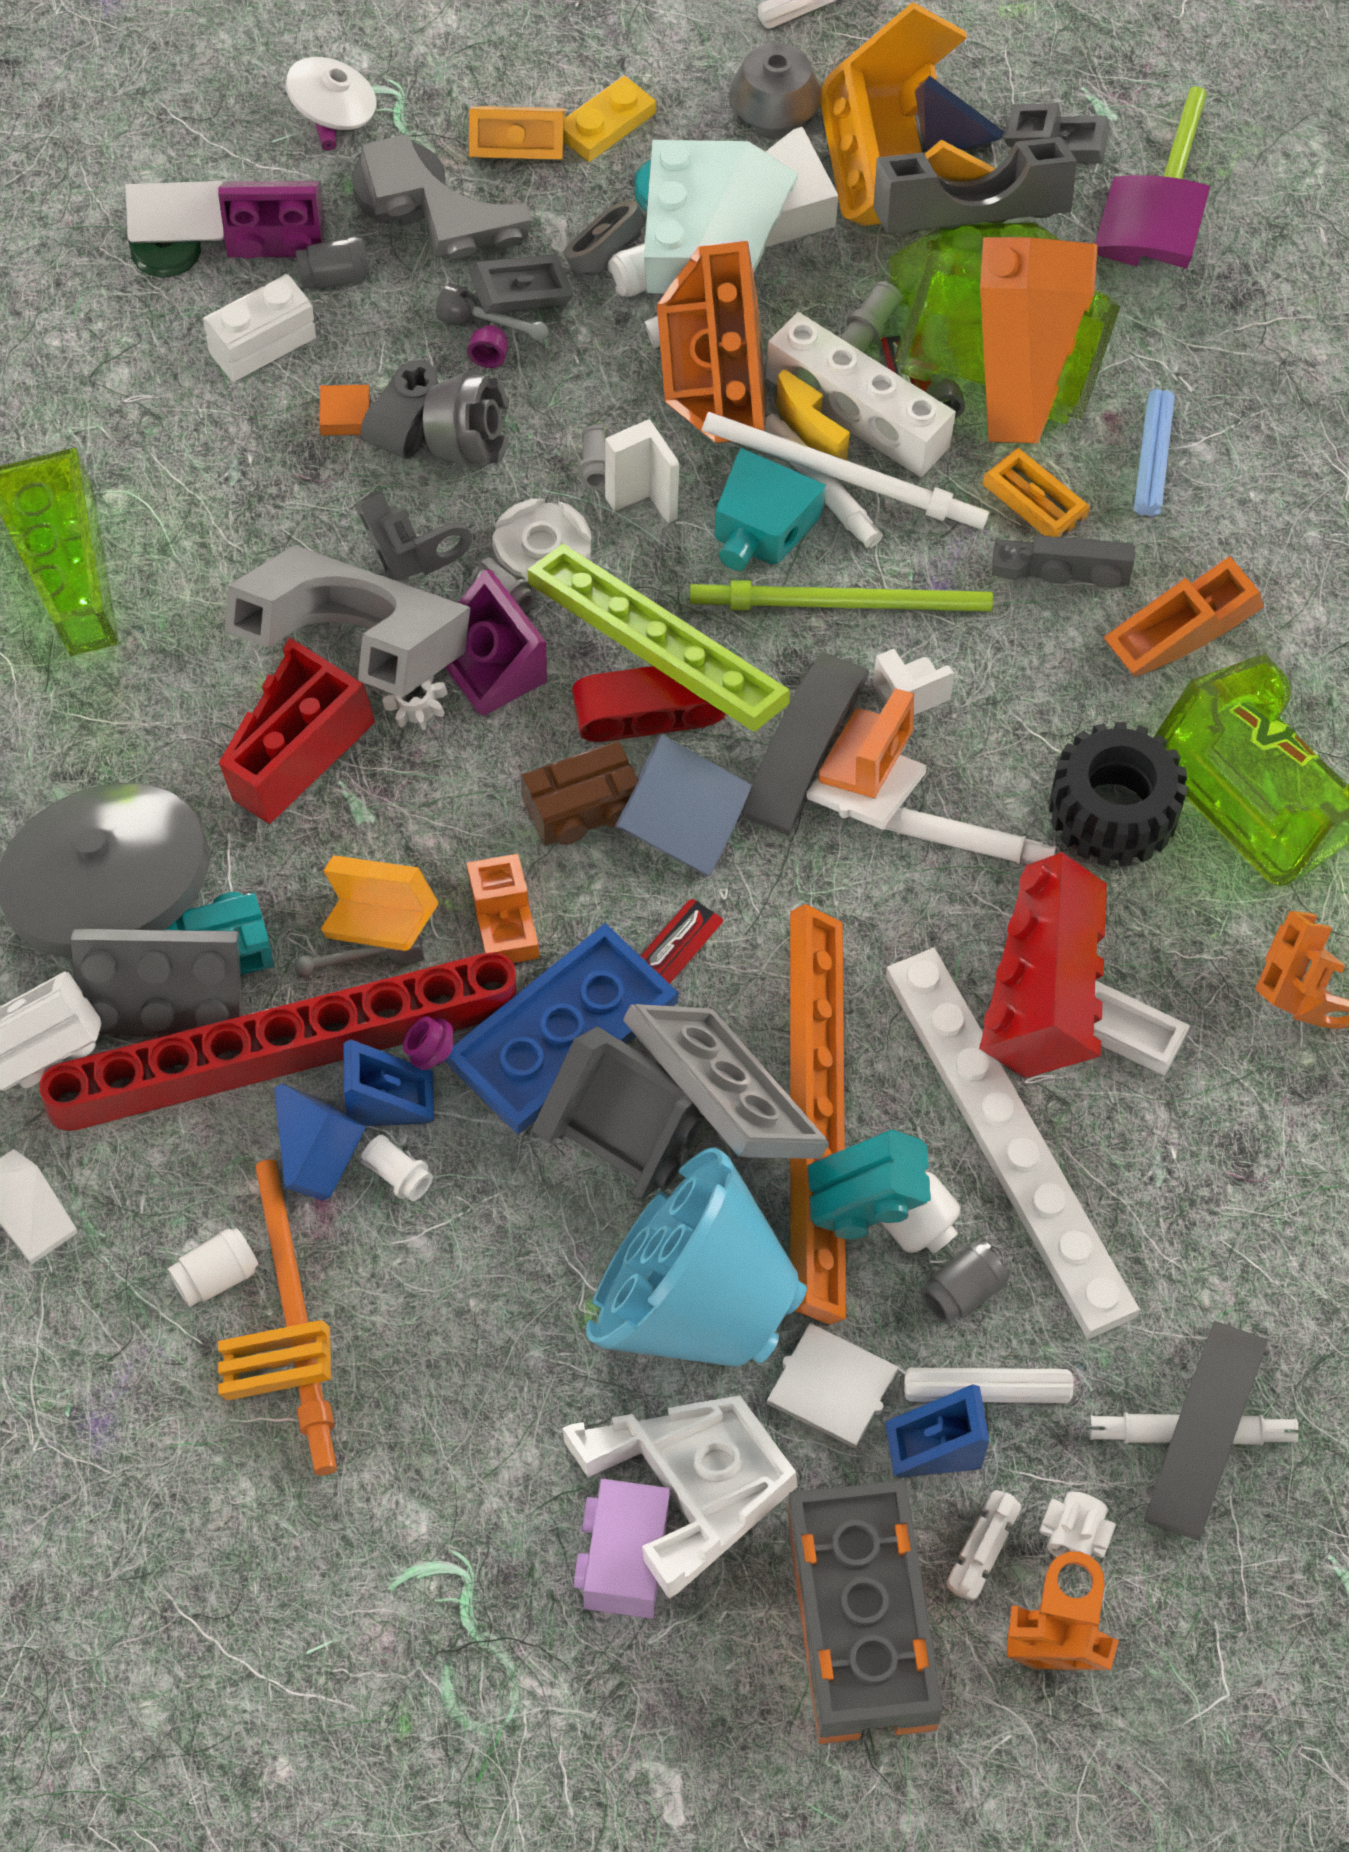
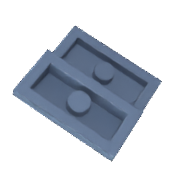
M661 734L637 777L639 781L615 827L707 877L711 875L725 848L752 784Z

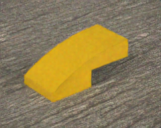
M783 369L778 374L776 406L783 421L792 431H796L799 434V437L808 447L847 461L850 432L821 413L822 393Z

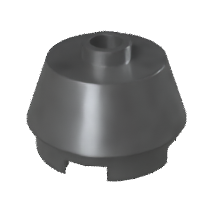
M778 42L763 44L750 51L735 74L729 88V98L737 120L741 117L746 123L755 127L756 135L772 139L783 138L794 128L803 125L807 120L811 123L820 106L822 97L819 82L807 56L792 45Z
M469 370L438 383L429 389L423 408V428L427 445L434 456L473 470H478L487 463H498L502 460L507 450L509 435H500V409H509L505 389L498 378H487L476 370Z

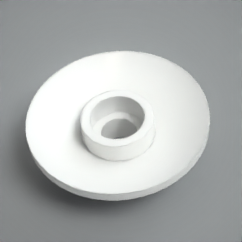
M325 57L305 58L296 62L290 68L286 77V92L292 104L305 117L324 127L337 130L357 129L367 124L375 112L376 97L369 82L358 71L340 61Z

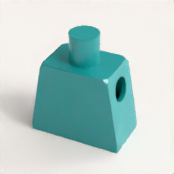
M741 448L736 456L715 513L714 537L719 542L724 543L719 552V558L722 563L736 571L744 570L752 556L771 565L779 564L822 517L826 485Z

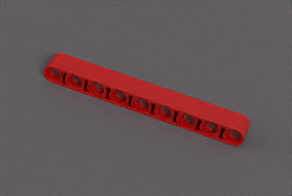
M496 952L482 953L59 1063L50 1067L42 1075L39 1082V1092L50 1122L58 1129L75 1131L344 1060V1043L349 1040H354L377 1050L403 1045L405 1036L411 1026L418 1019L425 1016L432 1019H444L451 1024L453 1031L481 1024L517 995L515 966L504 954ZM488 982H498L504 985L497 990H486L481 987ZM439 995L451 998L450 1001L444 1004H435L429 1001L431 998ZM384 1009H394L399 1012L391 1018L377 1016ZM339 1022L347 1025L344 1029L337 1032L324 1030L331 1023ZM287 1036L293 1038L290 1043L283 1046L271 1044L278 1037ZM227 1050L240 1052L237 1057L230 1060L217 1058ZM174 1064L187 1066L177 1074L164 1072L169 1066ZM120 1078L133 1079L129 1085L123 1088L110 1087L114 1081ZM67 1092L79 1093L74 1100L69 1102L56 1101L62 1094Z

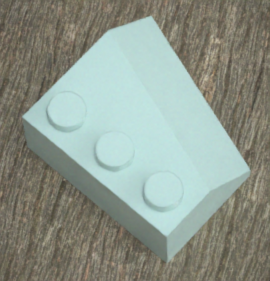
M652 140L644 248L647 293H665L677 275L691 260L690 257L698 246L748 241L754 274L764 253L765 242L773 225H777L783 212L782 206L789 191H793L798 180V173L749 141Z

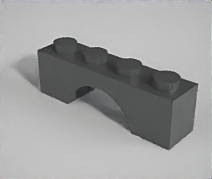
M1062 137L1015 142L1006 159L989 174L970 181H952L936 174L923 152L878 157L876 162L873 209L887 234L897 233L903 235L911 234L916 230L940 227L955 229L965 224L982 222L998 224L1008 219L1024 217L1047 218L1053 214L1071 212L1077 160Z

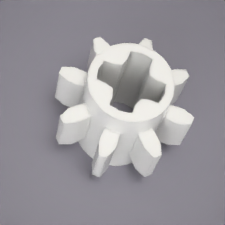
M432 676L408 693L411 696H417L420 691H423L425 696L423 699L413 697L408 703L406 696L388 695L382 699L384 707L388 711L399 709L395 718L399 727L402 728L410 721L418 723L419 727L425 730L426 721L433 715L443 717L445 714L442 705L436 700L448 694L445 683L431 684L434 680V676Z
M1068 1492L1063 1503L1051 1499L1039 1531L1040 1534L1050 1537L1047 1545L1048 1551L1056 1557L1068 1551H1080L1090 1556L1094 1554L1103 1558L1116 1526L1115 1523L1104 1520L1108 1511L1107 1506L1097 1498L1081 1492Z

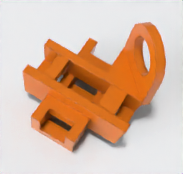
M1289 911L1284 924H1280L1266 955L1265 961L1267 963L1255 990L1272 1005L1293 1014L1294 1020L1331 1029L1349 1027V1015L1343 1017L1325 1015L1334 1011L1349 1012L1348 999L1334 996L1326 990L1333 971L1342 973L1345 968L1342 962L1324 949L1332 928L1329 925L1315 924L1318 916L1314 913ZM1310 960H1312V963H1311V965H1310V968H1309L1308 972L1306 973L1305 971H1306V969H1307V967H1308V965H1309V962H1310Z
M1068 1551L1057 1556L1047 1570L1039 1610H1027L1020 1606H1011L1007 1642L1008 1658L1032 1669L1111 1670L1119 1640L1111 1638V1636L1098 1630L1105 1583L1104 1573L1095 1559L1080 1551ZM1077 1564L1089 1572L1092 1578V1587L1087 1595L1081 1598H1072L1060 1589L1058 1574L1063 1567Z

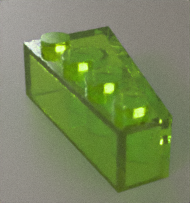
M77 447L1 465L0 516L69 656L118 645L119 638L93 483Z

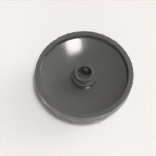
M112 783L87 788L66 796L39 812L12 839L0 862V906L8 923L24 942L39 951L66 958H72L71 937L74 929L165 930L190 907L203 886L209 867L207 839L191 807L180 797L165 789L142 783Z

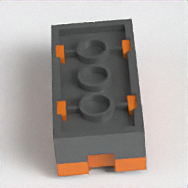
M906 1480L789 1492L788 1521L791 1553L818 1744L860 1740L862 1730L890 1726H894L895 1735L937 1731L943 1708Z

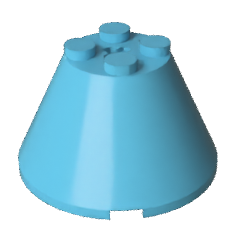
M709 1148L695 1155L679 1169V1173L686 1178L669 1196L659 1190L636 1220L610 1262L592 1301L593 1304L601 1308L597 1324L589 1320L586 1325L588 1339L598 1347L739 1367L751 1358L760 1364L775 1349L779 1340V1335L775 1331L784 1316L793 1313L803 1301L807 1292V1286L798 1280L796 1269L731 1159L719 1149Z

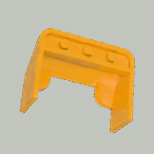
M914 2L910 3L827 76L821 88L822 97L820 104L840 210L846 219L861 226L882 224L873 209L877 158L922 153L915 114L918 113L915 89L928 76L937 81L935 65L967 39L965 30ZM940 140L925 153L935 173L952 181L978 179L995 170L993 166L943 140Z

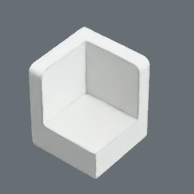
M895 649L876 656L873 685L885 704L895 688L914 693V715L951 700L955 674L950 666L936 670L927 657H922L904 665Z

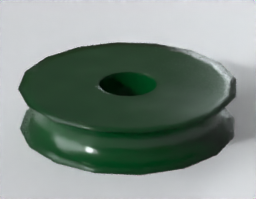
M129 241L131 259L137 268L148 275L161 278L177 276L188 271L198 261L201 253L200 241L169 242L172 245L165 248L158 246L163 242L131 243Z

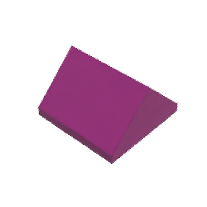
M485 569L458 602L470 607L465 653L445 667L479 715H487L547 683L545 640L494 572L490 569Z

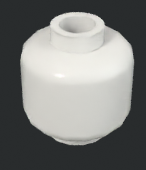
M930 1172L925 1173L930 1178L931 1201L909 1210V1217L904 1221L897 1223L880 1222L907 1253H915L927 1247L932 1254H935L958 1234L952 1224L958 1219L961 1207L940 1180Z

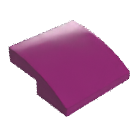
M1126 175L1114 177L1094 243L1098 245L1097 255L1137 267L1142 255L1187 269L1192 258L1211 186L1165 176Z

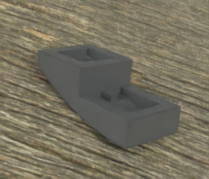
M1058 103L1013 104L1005 141L1006 145L1013 147L1015 142L1062 137L1077 162L1102 163L1110 127L1107 116H1061Z

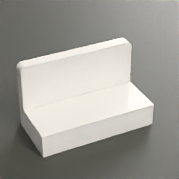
M222 181L125 184L127 234L131 243L223 240L224 231L218 197V187L222 184Z
M648 419L605 438V498L614 512L650 497L667 523L677 520L679 462L651 420Z

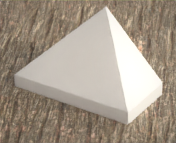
M15 1149L0 1158V1225L32 1265L78 1232L36 1164Z

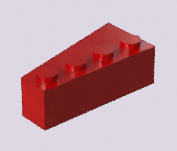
M1062 852L1025 865L1019 880L1020 889L1014 913L1008 923V936L1002 960L996 970V983L990 1007L984 1017V1030L979 1046L980 1050L1025 1079L1101 1057V1040L1093 1036L1094 1023L1102 1020L1103 1002L1095 997V982L1104 976V959L1097 955V944L1105 937L1107 883Z

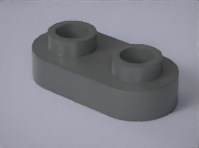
M632 200L623 201L606 209L566 246L564 255L575 273L595 275L607 268L608 261L613 254L640 237L641 229L644 227L646 219L637 202Z

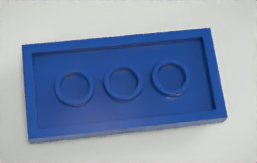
M604 923L457 1042L445 1063L519 1135L536 1121L575 1038L599 1027L628 1045L637 1037L623 1021L630 1005L675 1006L678 1003L679 993L617 933Z

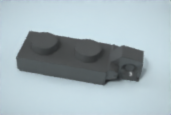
M1034 535L1033 542L995 539L992 575L1017 580L1021 576L1025 578L1036 576L1051 583H1063L1068 580L1088 581L1100 587H1114L1119 584L1129 585L1135 560V546H1133V543Z

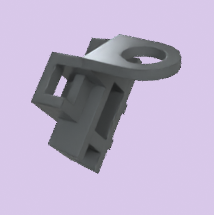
M374 490L354 504L388 578L395 581L421 572L426 576L463 556L472 543V535L466 525L462 523H449L423 536H416L408 519L409 514L407 510L389 507L382 491L377 492ZM451 535L460 536V540L454 548L446 552H437V547L443 539Z

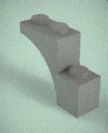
M409 134L362 144L361 165L375 215L388 212L390 216H400L413 211L416 206L422 205L436 258L449 255L451 259H460L474 254L477 248L494 244L496 248H508L519 244L523 238L528 237L531 217L526 202L518 204H491L476 201L453 191L440 182L425 167L412 145Z

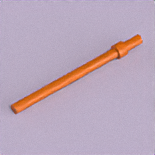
M272 1159L263 1160L255 1165L286 1327L308 1323L277 1161ZM313 1342L304 1343V1344L295 1345V1346H290V1348H291V1347H296V1346H301V1345H306V1344H311V1343H313ZM316 1358L293 1362L294 1368L314 1365L317 1362ZM320 1382L299 1386L301 1405L297 1408L298 1421L301 1433L308 1437L314 1473L318 1476L332 1474L337 1471V1464L330 1430L335 1426L331 1404L329 1401L324 1400Z

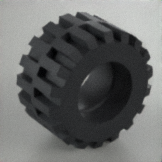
M1115 722L1114 729H1107L1103 723L1093 726L1091 735L1083 730L1075 736L1073 745L1067 743L1062 750L1049 799V812L1053 813L1051 823L1054 830H1063L1061 841L1067 847L1074 844L1078 846L1077 855L1086 860L1090 855L1099 858L1097 864L1109 866L1110 860H1118L1120 867L1131 866L1134 857H1137L1143 863L1152 858L1154 849L1161 852L1168 845L1169 838L1173 837L1176 831L1188 786H1185L1187 780L1186 768L1179 766L1180 755L1176 749L1166 750L1167 740L1158 734L1155 738L1147 735L1149 729L1140 725L1137 726L1136 730L1127 729V723ZM1104 784L1122 785L1134 791L1142 801L1132 805L1114 804L1101 798L1093 788Z

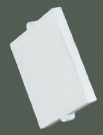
M899 755L875 799L820 783L818 778L808 789L807 799L839 812V816L842 818L850 816L883 830L925 775L926 765Z
M809 1323L792 1356L784 1357L782 1364L784 1370L768 1397L767 1404L856 1449L873 1416L882 1413L883 1403L881 1401L898 1371V1366Z

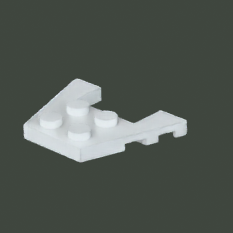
M740 1395L668 1408V1416L638 1421L633 1414L612 1417L613 1425L585 1430L583 1422L571 1424L563 1428L564 1442L587 1477L642 1454L662 1484L670 1488L671 1497L690 1524L642 1546L643 1560L668 1598L678 1594L787 1497L789 1492L797 1488L796 1471Z

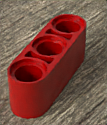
M654 666L585 676L577 680L571 689L581 738L589 742H607L704 728L720 722L726 716L724 712Z

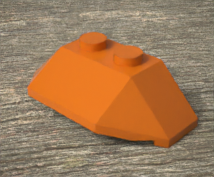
M748 241L698 246L690 257L691 260L677 275L657 303L664 398L667 405L716 444L729 443L733 441L702 431L708 412L766 432V389L757 292Z

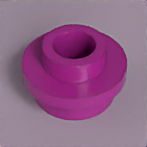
M425 1016L418 1019L407 1032L403 1043V1050L405 1054L410 1056L411 1063L421 1070H428L435 1065L443 1063L453 1048V1028L449 1022L442 1018L432 1019Z

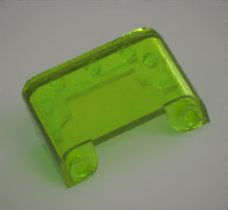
M928 240L894 358L896 364L902 365V374L928 381L930 374L940 375L942 372L985 386L980 296L981 254L942 242ZM1095 290L1089 310L1084 311L1074 338L1077 339L1072 355L1067 356L1057 383L1059 390L1048 416L1050 420L1068 424L1070 417L1083 421L1121 307L1111 295Z
M1264 653L1191 679L1155 733L1154 738L1158 734L1167 740L1166 750L1176 749L1180 755L1179 766L1185 767L1187 772L1185 786H1188L1186 798L1267 881L1274 885L1284 886L1302 879L1349 845V783L1346 784L1280 718L1290 701L1291 687L1284 672Z

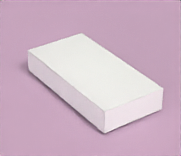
M1096 981L1095 997L1101 1000L1103 1005L1102 1020L1094 1023L1093 1036L1101 1040V1046L1166 1076L1188 1034L1190 1025Z

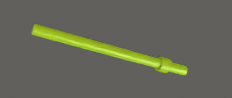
M731 580L730 585L690 584V604L730 605V610L750 611L751 606L992 612L993 592L751 586V580Z

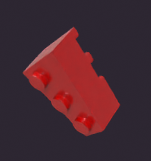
M290 637L282 649L284 658L275 674H268L261 686L263 695L253 713H246L219 761L232 800L269 825L375 723L364 684Z

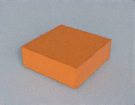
M320 385V435H361L362 422L370 407L369 385Z

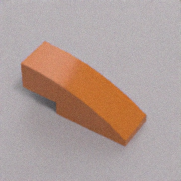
M1228 556L1191 583L1187 578H1184L1105 635L1104 640L1133 677H1137L1180 659L1210 643L1264 608L1260 591L1232 557Z

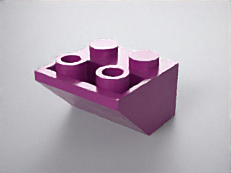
M225 181L218 187L227 257H243L248 259L257 257L296 258V250L306 249L308 245L323 242L324 207L321 181Z

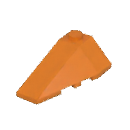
M983 237L980 296L988 442L1039 443L1059 390L1057 384L1067 356L1073 353L1077 339L1074 338L1084 311L1089 310L1094 297L1097 244L1031 237Z

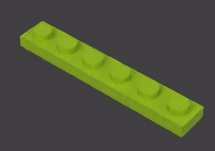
M564 543L527 569L529 585L751 731L756 732L789 705L790 689Z

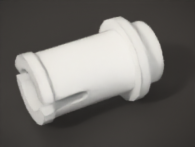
M379 1135L375 1137L364 1149L361 1163L371 1168L394 1187V1194L398 1198H408L411 1201H415L431 1185L433 1176L428 1172V1164L422 1160L414 1161L392 1144L386 1136Z

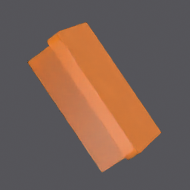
M895 688L880 714L860 708L855 709L818 771V781L875 799L913 732L914 693Z

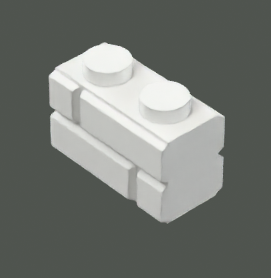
M287 274L203 318L207 334L208 351L233 382L316 338L312 304Z
M65 971L0 1006V1091L3 1090L4 1092L18 1083L22 1088H29L38 1083L42 1075L55 1063L63 1059L71 1061L86 1057L94 1050L102 1024L100 1016L88 999L83 997L81 989L69 972Z

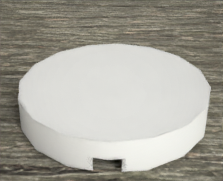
M529 499L514 504L499 517L492 536L493 559L517 580L526 579L528 581L527 569L562 543L590 560L591 530L584 516L571 505L560 501L556 505L545 503V499Z

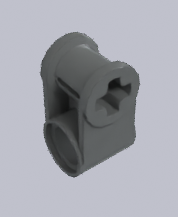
M417 360L409 361L396 370L395 375L378 400L369 407L364 416L361 426V438L363 441L404 459H410L414 456L425 436L423 428L425 398L429 389L438 384L437 372L433 366L427 362Z

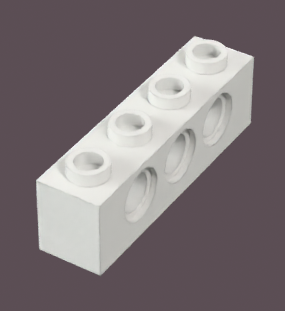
M797 312L768 341L766 378L777 385L778 374L783 369L798 377L823 394L821 411L823 415L920 478L950 448L956 411L800 312Z

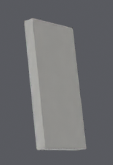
M641 1004L630 1005L623 1021L738 1157L821 1159L829 1145L825 1136L713 1009Z

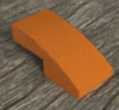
M513 854L467 862L469 884L484 953L496 952L504 954L512 963L540 959L539 944L529 908L528 891L519 855Z

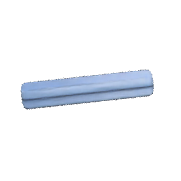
M1156 388L1148 394L1134 510L1140 516L1156 517L1161 511L1175 399L1174 394L1170 390L1162 391Z

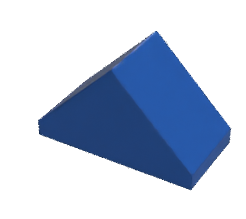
M354 1040L344 1043V1097L347 1116L364 1126L427 1124L434 1120L432 1070H421L411 1062Z
M280 1084L274 1087L285 1188L324 1201L332 1196L366 1127L322 1099L285 1084Z
M969 1385L885 1422L893 1475L896 1477L904 1478L982 1468L989 1444L981 1390L978 1385Z

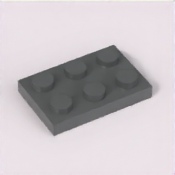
M73 930L71 937L73 978L81 989L83 997L88 999L100 1016L102 1024L99 1034L171 1035L243 1016L238 931Z

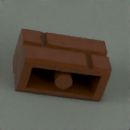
M617 740L521 774V796L542 844L546 846L558 841L560 844L567 845L582 839L588 830L605 824L609 827H615L639 780L632 766L629 765V760L620 741Z

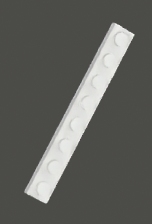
M935 947L888 966L885 977L1087 1340L1137 1318L1140 1311L1137 1303L999 1061L979 1049L983 1032Z

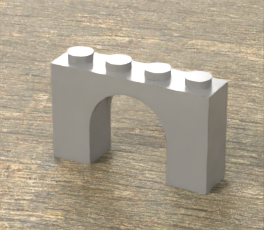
M293 545L228 585L225 632L269 648L295 630L310 624L337 622L367 628L369 630L363 633L358 681L404 697L465 653L470 607Z

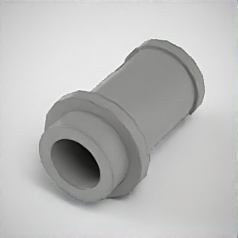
M594 424L586 427L582 432L583 460L578 465V476L587 488L602 490L605 489L604 425ZM609 427L605 430V438L614 434Z
M492 558L483 559L481 561L482 565L494 572L524 614L527 613L535 601V593L532 591V586L528 584V581L526 579L517 580ZM478 565L473 570L470 578L472 584L484 571Z

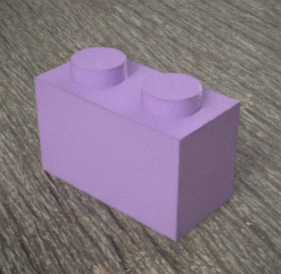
M601 1479L598 1498L587 1497L582 1532L592 1533L589 1554L578 1553L574 1577V1588L584 1589V1609L654 1618L658 1582L643 1560L642 1546L666 1534L670 1488Z

